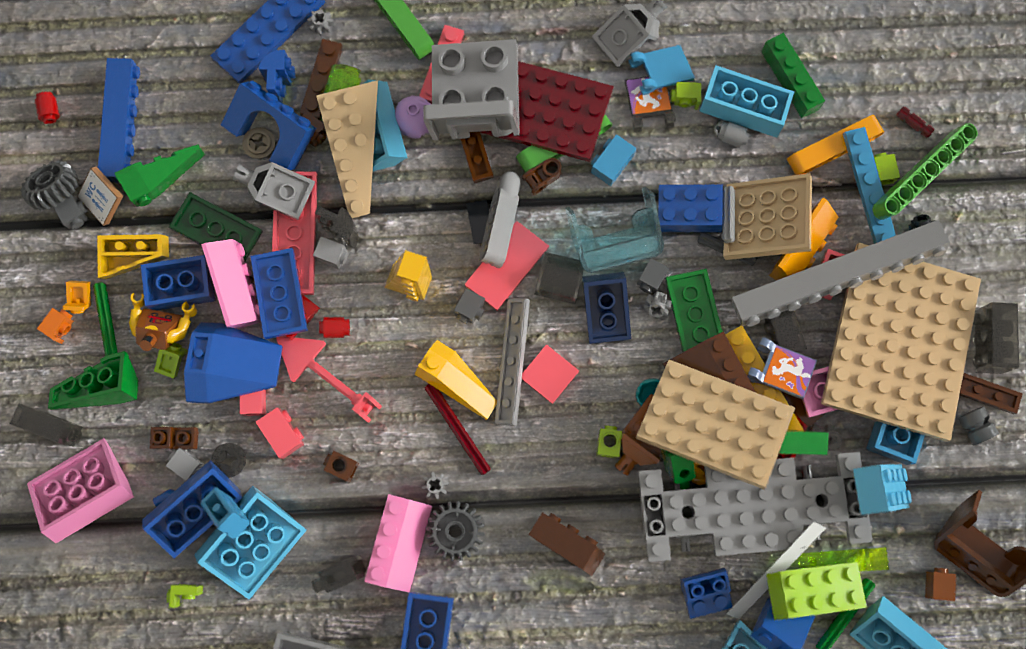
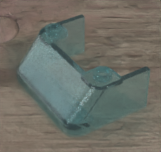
M647 187L642 188L646 208L637 210L633 214V228L593 238V233L588 226L577 224L576 215L570 207H565L571 237L581 266L585 271L594 273L656 257L662 253L664 243L655 196Z

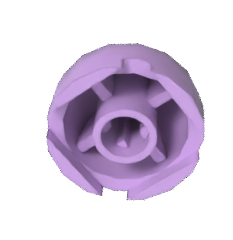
M412 95L405 97L398 103L395 108V117L401 134L409 138H420L422 135L429 133L423 121V106L431 104L425 98Z

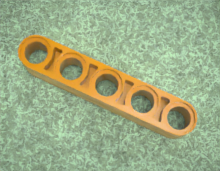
M870 115L792 154L786 160L795 175L807 174L848 153L843 137L844 132L865 127L869 142L884 134V130L875 115Z

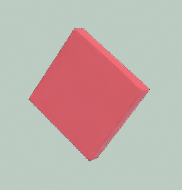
M546 344L522 373V380L553 405L579 373V370Z

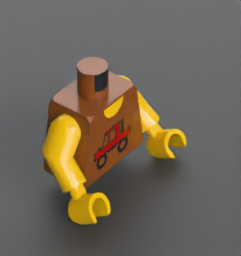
M132 293L131 302L134 309H131L129 327L132 335L136 337V343L142 350L150 351L152 348L166 350L173 343L185 338L191 323L189 319L197 314V309L193 304L192 308L188 310L189 304L184 302L182 304L184 317L183 315L146 308L140 310L145 305L144 295L141 294V299L135 301V293Z

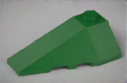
M197 144L174 151L171 157H154L152 163L142 165V162H138L114 173L130 201L137 207L146 206L198 162L205 153Z
M122 351L101 358V362L97 365L84 368V372L75 378L71 376L50 388L48 409L115 405L137 400L139 380L127 352Z

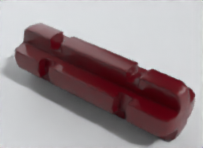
M905 106L897 112L898 118L901 120L905 119V123L917 132L920 130L921 135L929 138L933 134L934 127L930 124L926 125L923 119L915 113L911 114L910 110Z

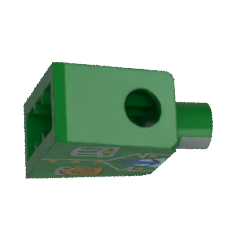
M660 448L665 470L679 490L689 488V481L696 478L694 461Z

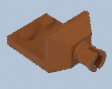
M652 393L622 430L623 456L616 462L615 467L619 471L623 468L622 473L629 476L637 464L640 466L658 464L660 461L661 451L659 447L636 439L654 396Z

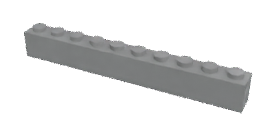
M936 220L732 297V305L742 327L746 325L754 326L764 318H775L781 312L786 310L794 311L807 302L810 304L818 302L823 296L829 294L830 296L837 295L842 292V289L847 287H858L863 281L869 279L877 280L887 272L892 271V273L902 270L906 265L920 264L925 258L930 256H941L948 249L950 240L940 221Z

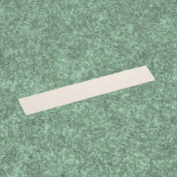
M813 522L730 609L727 615L740 619L769 589L766 574L786 571L826 527Z

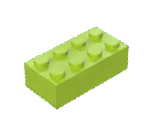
M858 562L766 574L774 620L867 608Z

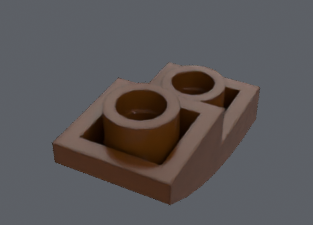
M151 427L150 449H197L199 428Z

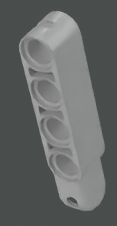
M510 171L505 172L497 181L479 255L481 262L496 268H501L506 260L519 202L520 178L516 173Z

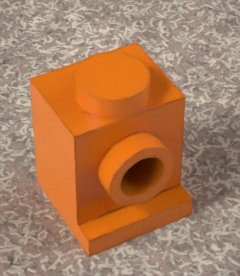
M52 308L37 329L52 340L62 344L64 342L61 339L62 336L70 331L71 324L74 322L71 319L73 315L63 309L58 311Z

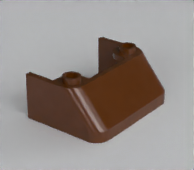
M978 490L955 509L936 536L934 547L941 555L992 594L998 597H1007L1026 584V548L1016 546L1009 551H1005L973 526L977 521V509L982 496V491Z

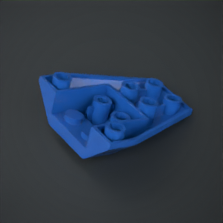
M201 322L191 334L184 369L186 402L209 404L276 387L283 347L239 329L227 327L223 323Z

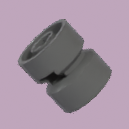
M984 406L958 418L963 429L969 431L967 436L972 445L980 444L999 434L994 423L988 421L990 416Z

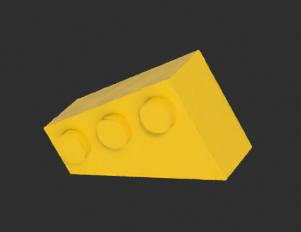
M162 234L97 235L98 278L107 280L141 268L142 264L155 263L169 258V237Z

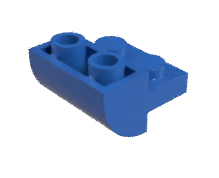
M275 50L268 53L261 60L259 71L266 82L267 92L275 95L278 101L283 104V98L286 97V86H291L292 78H295V67L292 66L291 58H288L285 50Z
M725 568L680 579L681 590L690 619L733 607L730 597L731 588L728 573Z

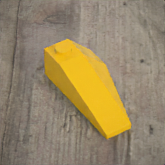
M436 340L418 365L414 375L487 420L497 405V400L454 350Z

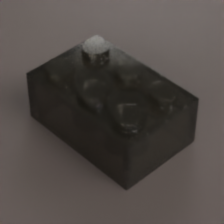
M991 302L975 310L973 324L975 325L973 365L976 367V373L1003 374L1018 369V304Z

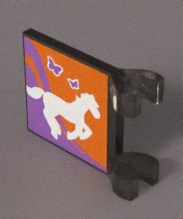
M649 76L625 80L634 133L642 132V118L664 116L665 127H674L676 118L672 110L668 87L659 88L647 95H642L640 91V86H643L642 80L649 79Z

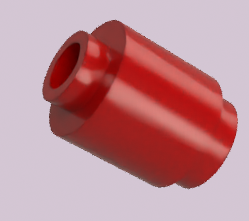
M52 92L37 93L34 101L38 120L45 124L55 123L60 118L56 97L53 96Z
M323 317V321H319V334H323L324 338H344L345 336H350V319H344V317Z

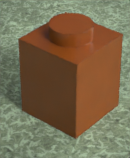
M934 568V572L926 571L925 598L955 601L956 574L948 573V569Z

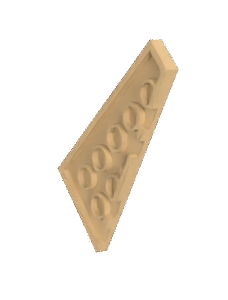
M378 80L316 95L349 219L370 214Z

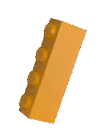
M822 198L812 209L811 251L782 254L769 274L771 278L777 281L803 271L805 268L808 269L813 265L816 260L813 257L816 251L821 252L827 243L824 240L827 234L831 236L838 226L835 222L839 217L827 199Z

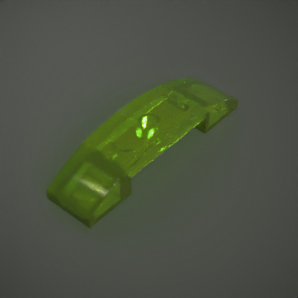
M886 547L802 553L797 558L799 569L858 562L859 571L889 570Z

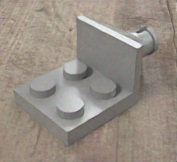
M652 0L646 6L642 4H624L592 37L613 63L620 67L630 57L631 53L635 52L648 39L655 41L658 39L659 20L657 17L668 6L666 3H663V0Z
M273 162L256 167L255 171H251L241 165L237 167L233 180L247 186L255 207L260 208L262 204L299 220L315 185V181Z

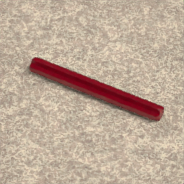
M430 384L424 387L425 391L481 475L488 473L491 470L441 392Z

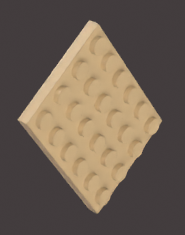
M668 360L636 439L765 490L795 407Z

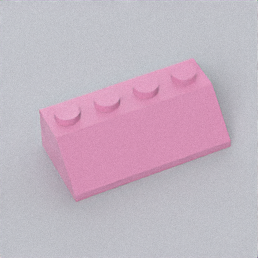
M233 239L201 244L226 326L242 329L260 323L259 306L255 297L257 295L256 287L253 283L251 284L249 278L251 270L249 265L244 262L243 256L245 251L242 244Z
M388 494L364 582L410 592L426 533V526L428 525V519L430 518L433 506Z

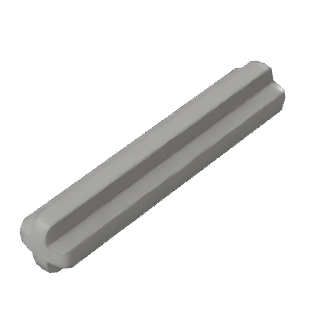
M732 186L723 188L722 239L727 244L735 241V190Z

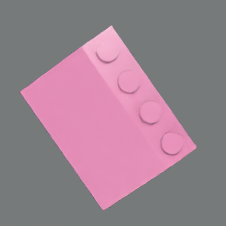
M104 438L27 483L41 533L54 543L65 539L134 497L124 472Z

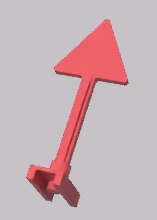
M286 336L276 337L278 344L283 347L282 357L292 382H295L304 370L309 367L350 399L354 405L352 410L368 423L371 419L367 415L375 406L380 410L382 406L367 392L363 395L356 394L314 361V358L326 345L325 341L295 337L293 340H290Z

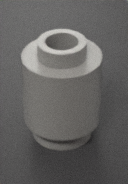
M723 122L717 138L722 139V142L740 148L741 144L746 145L750 134L746 133L747 128L731 122Z

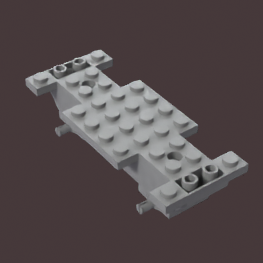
M860 452L835 455L838 476L812 478L811 465L801 466L803 472L802 480L796 479L794 458L776 459L765 490L704 466L706 488L679 490L674 483V491L663 492L661 469L638 471L647 562L671 560L669 537L681 539L682 552L691 551L689 538L703 534H712L714 556L787 550L804 532L803 526L809 527L813 522L820 525L845 522L848 544L873 542L869 514L861 515L853 472L855 468H862ZM817 495H820L824 500L822 507H819L815 502ZM685 506L692 510L690 519L682 516V509ZM820 535L815 540H821Z

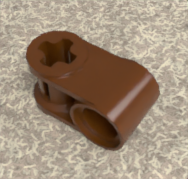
M555 158L546 159L538 166L528 170L521 178L528 183L532 189L531 193L536 195L560 178L561 164ZM553 166L557 168V171L555 173H548L547 168Z

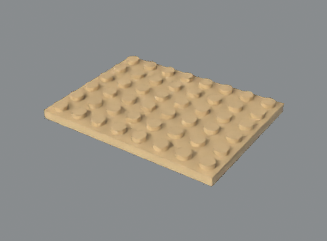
M858 243L855 247V251L867 247L869 245ZM922 262L917 265H906L902 270L892 273V271L887 272L877 280L869 279L863 281L858 287H847L821 405L942 441H951L981 279Z

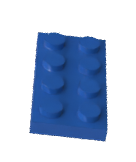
M289 248L250 256L263 337L270 339L308 331L294 249Z

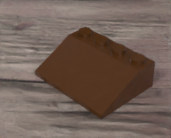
M724 331L670 359L756 393ZM668 361L663 363L664 368L666 367Z

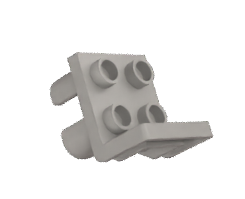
M516 39L432 45V105L423 106V121L433 140H439V134L449 133L452 139L469 138L470 132L492 131L495 137L506 136L512 132L514 136L520 134L518 45Z

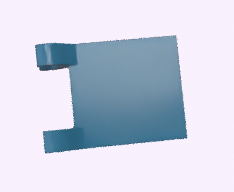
M681 45L647 53L633 52L630 55L632 59L628 61L631 68L644 64L649 79L642 80L643 86H640L642 95H647L659 88L676 85L677 82H689L695 79Z

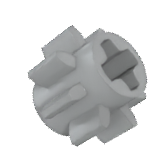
M322 8L319 11H311L312 17L307 19L309 25H311V32L317 31L320 36L326 32L330 33V26H334L333 20L330 19V12L325 14Z
M656 291L653 295L648 294L644 308L648 309L649 316L660 318L663 314L668 315L672 301L667 300V294Z
M432 472L430 479L424 477L427 485L423 486L422 489H428L427 497L435 494L436 499H439V493L447 494L444 486L448 485L449 482L442 481L444 474H441L438 478ZM437 480H439V486H441V488L439 490L435 489L434 491H431L432 486L430 485V483L432 481L437 482Z

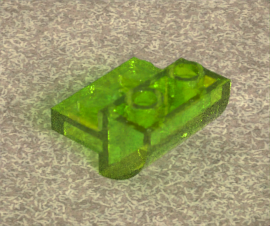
M343 64L332 65L324 93L360 85L361 78L359 74L361 70Z

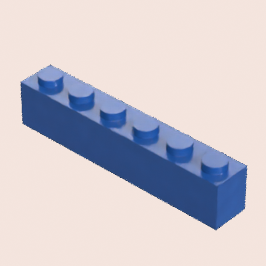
M107 58L98 169L111 183H120L114 172L130 166L131 156L134 155L132 137L136 133L134 117L137 116L135 98H138L139 94L137 79L140 77V69L132 58Z

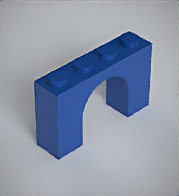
M255 81L240 83L221 126L236 137L242 136L250 130L260 111L269 113L277 122L280 133L279 141L269 161L289 170L296 169L316 128L310 124L311 122L307 118L297 115L292 107L282 104L275 95L264 91L259 83Z

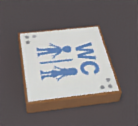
M96 166L90 168L77 197L97 220L105 226L110 223L123 195Z

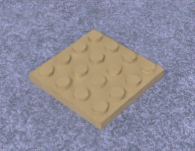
M810 173L727 184V187L732 186L735 190V241L728 244L724 243L723 257L725 260L811 251L812 176Z

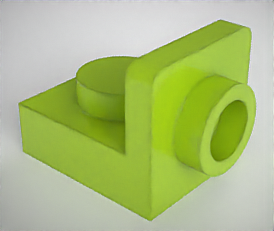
M173 343L166 350L159 349L154 372L174 379L178 375L182 357L187 354L188 350L182 348L178 343Z
M171 585V589H168L167 592L169 608L179 607L180 595H182L181 599H195V595L203 594V585Z

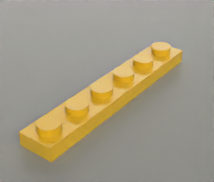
M739 326L725 334L745 373L748 375L751 367L763 372L765 363L745 329ZM751 382L756 393L789 405L781 391L764 384ZM793 413L787 430L804 431Z

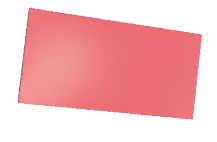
M516 221L513 224L508 252L503 266L496 268L482 262L464 285L469 290L484 297L485 302L498 311L548 250L549 245Z

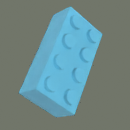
M715 65L699 112L777 138L784 127L794 91Z
M902 464L876 465L853 469L861 515L910 508L909 503H912L910 491L906 490L905 481L908 480L906 469L902 468Z

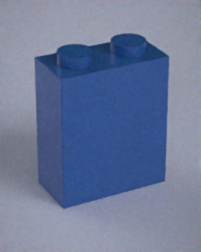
M768 597L750 636L767 649H802L815 615L774 620L771 599Z

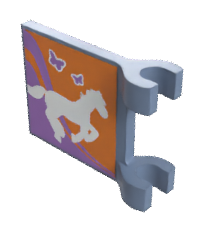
M762 337L757 350L762 353H769L763 372L753 367L750 368L747 375L750 382L764 384L797 398L804 399L817 360L778 346L771 340Z

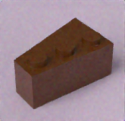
M542 512L528 535L590 576H593L605 556V553L596 546L598 542L588 535L584 539L578 535L580 531L570 524L565 527L560 523L562 519L553 513H550L548 516Z

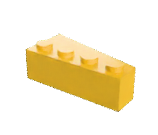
M405 250L401 257L395 261V264L392 265L384 288L405 294L406 298L413 301H418V299L424 300L432 279L427 257Z

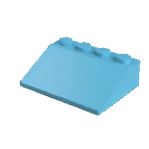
M253 485L237 503L250 522L245 530L237 538L233 539L216 528L194 554L198 564L247 599L254 595L307 531L306 528Z

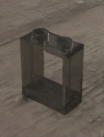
M20 403L9 423L48 440L72 447L81 439V430L83 428L75 423Z

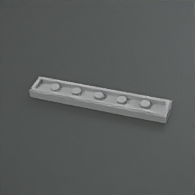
M508 298L495 415V424L517 426L530 300L527 298Z

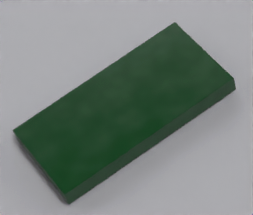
M189 192L169 225L171 230L200 245L233 239L241 243L244 248V262L263 232L262 229Z

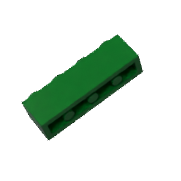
M782 33L766 41L761 53L781 86L794 91L791 102L801 119L818 111L824 104L825 99L786 35Z

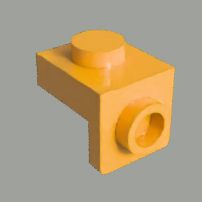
M90 281L66 282L67 303L63 305V310H70V313L80 314L91 307Z

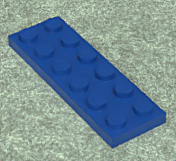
M268 0L210 57L239 84L243 83L259 68L261 60L268 53L277 50L312 16L311 11H317L325 3V0Z

